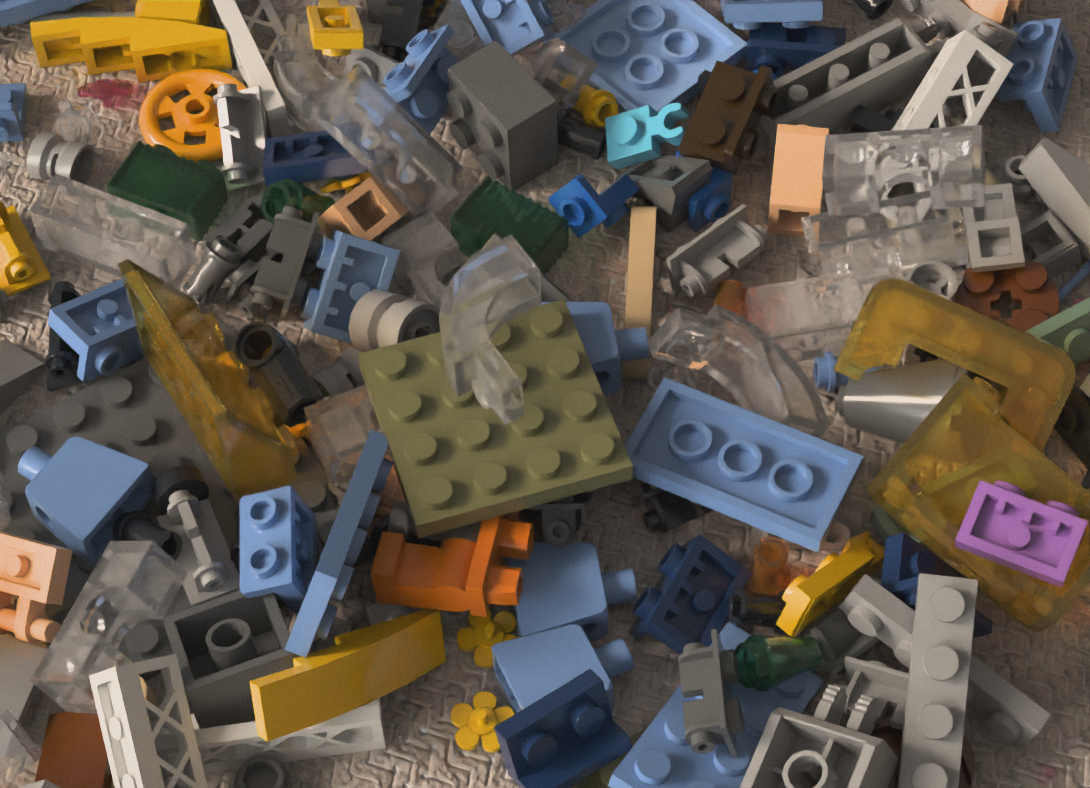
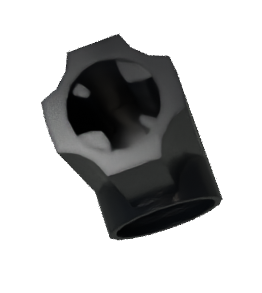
M255 321L245 325L238 332L234 341L236 358L250 370L286 426L291 428L298 424H307L321 413V407L326 399L299 359L296 345L269 323ZM272 346L268 355L262 358L264 351Z

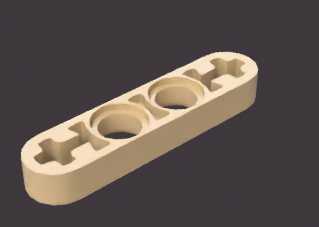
M631 206L624 329L646 328L649 358L623 361V378L649 379L657 207Z

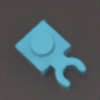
M681 103L668 104L659 113L650 105H646L605 118L608 163L618 170L661 157V143L668 142L679 146L686 129L683 127L673 129V126L678 120L690 117V111Z

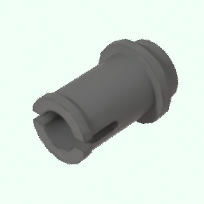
M216 237L213 243H206L204 246L205 256L189 281L183 286L188 295L199 302L203 299L206 305H211L214 296L231 270H237L241 266L239 258L242 255V251L232 242L222 237Z

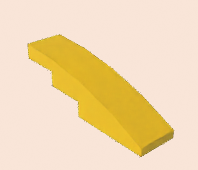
M78 17L30 22L31 38L40 68L85 61L89 75L135 69L138 83L165 79L172 74L189 69L207 68L218 71L233 69L227 32L223 29L181 21L137 17Z
M423 609L335 636V646L308 653L306 658L302 656L293 658V668L250 680L258 736L268 742L320 724L366 705L416 680L446 661L440 610Z

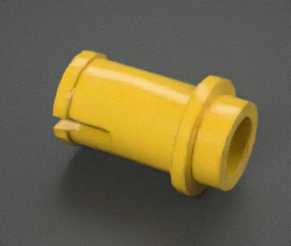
M574 77L569 79L561 89V93L573 99L571 100L566 96L560 97L563 105L580 113L585 123L594 127H605V118L618 114V104L612 93L607 90H596L581 78Z

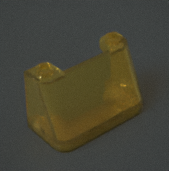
M892 276L876 282L868 292L838 351L834 370L859 381L864 372L871 367L889 364L896 368L907 343L999 383L992 403L994 416L1001 426L1013 432L1012 450L1038 461L1074 386L1076 378L1075 366L1068 353L1052 343L908 279Z
M963 373L866 487V492L878 506L947 564L967 579L978 580L977 589L1010 617L1033 632H1040L1056 624L1090 583V488L1086 490L1000 419L1003 414V410L998 404L1001 396L992 385L979 377H974L972 380ZM980 480L992 485L997 480L1011 483L1025 491L1026 498L1045 505L1048 501L1064 503L1076 509L1080 514L1079 518L1088 521L1085 536L1077 550L1063 588L955 547V539Z

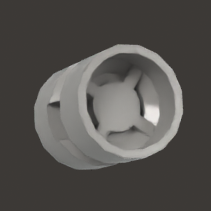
M374 289L365 293L356 302L349 321L350 340L360 352L448 330L447 319L442 310L435 305L417 299H408L404 295L381 289Z

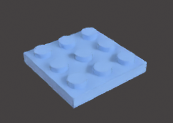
M598 0L554 32L555 36L553 38L543 41V54L571 77L581 78L596 90H607L612 93L618 104V114L646 105H650L658 113L663 107L671 103H681L684 105L698 94V76L704 70L712 73L717 60L735 66L746 58L747 42L693 0Z

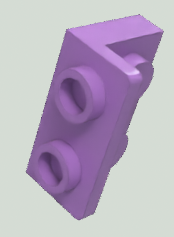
M980 480L955 539V547L1063 588L1077 550L1085 536L1088 521L1079 518V512L1064 503L1048 501L1045 505L1026 498L1025 491L1011 483L997 480L992 485Z

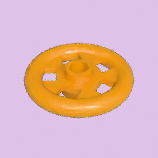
M197 68L172 74L160 81L145 97L139 115L141 133L153 151L174 162L203 164L223 158L220 127H218V107L214 104L213 97L207 94L211 89L217 90L219 85L228 83L236 84L238 91L247 88L241 81L230 74L214 69ZM185 90L191 93V95L182 98L178 103H174L170 99ZM203 110L199 114H190L193 111ZM173 116L176 128L162 131L159 119ZM187 135L192 137L206 135V143L187 145L185 144V137Z

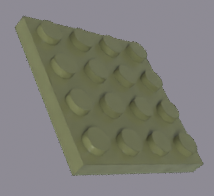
M565 299L358 354L359 367L382 434H385L389 444L387 449L418 538L633 479V465Z

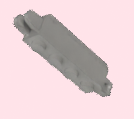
M933 16L924 18V20H920L912 25H909L904 19L897 17L774 80V87L778 88L777 100L771 114L768 117L761 116L755 130L759 132V139L753 155L756 158H760L765 166L774 162L778 124H804L811 127L829 128V133L850 123L849 120L858 105L873 111L919 87L944 44L950 38L947 37L940 42L937 41L927 46L925 43L933 40L941 29Z

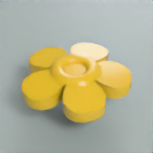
M369 170L366 173L355 174L343 180L333 179L320 187L321 193L344 189L345 193L348 194L354 189V185L368 179L375 174V171Z
M490 611L487 617L473 616L469 612L467 620L470 627H465L458 631L457 645L464 652L475 650L474 662L477 666L491 668L493 667L491 646L517 638L511 634L516 629V618L508 611H500L494 616L492 622Z
M485 691L474 695L473 708L466 703L456 704L451 711L450 718L452 724L460 728L455 734L457 745L463 750L472 751L477 748L481 739L482 747L485 751L493 753L501 750L494 727L515 715L512 708L501 706L496 709V696Z

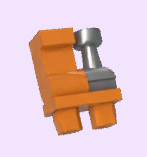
M394 501L389 516L388 532L382 531L370 573L377 603L452 612L470 610L471 615L480 617L488 616L490 604L519 605L523 591L522 568L500 565L502 557L525 560L531 558L535 542L533 523L506 518V515H501L422 537L441 542L439 549V547L413 544L418 536L405 501Z

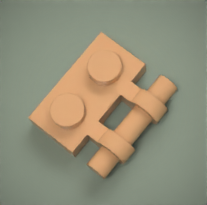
M0 531V634L11 631L15 633L19 640L32 644H38L42 641L54 643L58 640L61 634V626L58 622L49 620L45 613L46 604L62 605L73 550ZM12 595L19 596L17 610L11 603Z

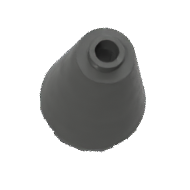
M967 354L853 374L848 379L847 384H842L839 388L837 410L840 416L845 417L846 424L851 428L959 462H973L972 456L979 457L983 450L989 427L991 404L982 403L980 388L990 387L987 364L981 355Z

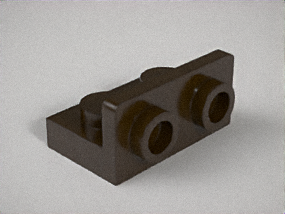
M717 60L678 147L680 156L709 160L712 167L736 175L742 160L749 161L755 152L759 139V132L755 130L761 116L768 117L777 100L778 88L774 87L771 68L761 65L756 74Z

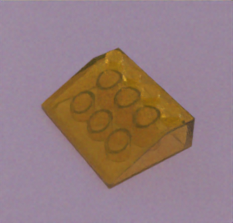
M129 259L118 263L143 354L236 503L239 505L240 499L243 496L273 490L296 479L292 458L298 454L296 443L284 425L276 428L270 416L273 415V410L266 395L260 387L253 390L250 388L245 380L249 377L247 369L236 358L234 349L227 352L221 341L224 340V335L214 315L211 312L203 315L192 297Z

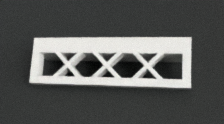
M209 0L211 14L218 29H223L227 32L231 56L247 89L258 85L261 86L265 125L270 138L293 135L327 123L326 114L270 0H256L259 6L252 17L241 14L237 6L249 0ZM256 32L275 37L269 50L256 46L253 39ZM272 65L291 70L292 73L285 84L273 81L269 72ZM288 99L307 104L310 111L288 119L285 104Z
M967 30L947 40L848 202L863 213L878 208L906 229L911 230L915 228L1014 64ZM973 55L995 69L985 85L974 87L970 85L966 66ZM958 81L960 89L952 90ZM980 93L976 102H974L973 94ZM962 96L966 118L962 125L946 128L942 105L946 99ZM933 122L935 130L927 131ZM955 134L951 143H949L948 135ZM937 137L941 159L937 166L921 169L916 148L921 140ZM908 162L910 171L902 172ZM931 174L924 185L923 176ZM912 178L916 200L908 212L889 199L887 195L896 181Z
M177 654L120 665L89 676L115 788H174L175 784L181 788H208ZM161 670L166 695L159 708L144 698L139 674ZM162 727L177 737L180 751L172 765L157 756L154 741Z
M380 698L320 724L268 742L258 736L256 720L199 729L194 713L191 714L204 774L240 769L246 761L258 756L274 758L284 763L386 748ZM162 727L154 741L157 756L172 765L180 751L177 737Z

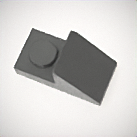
M661 154V157L633 165L615 179L617 181L625 174H628L639 188L631 197L652 201L654 207H657V214L665 230L671 232L688 219L689 199L694 193L710 182L713 168L709 160Z

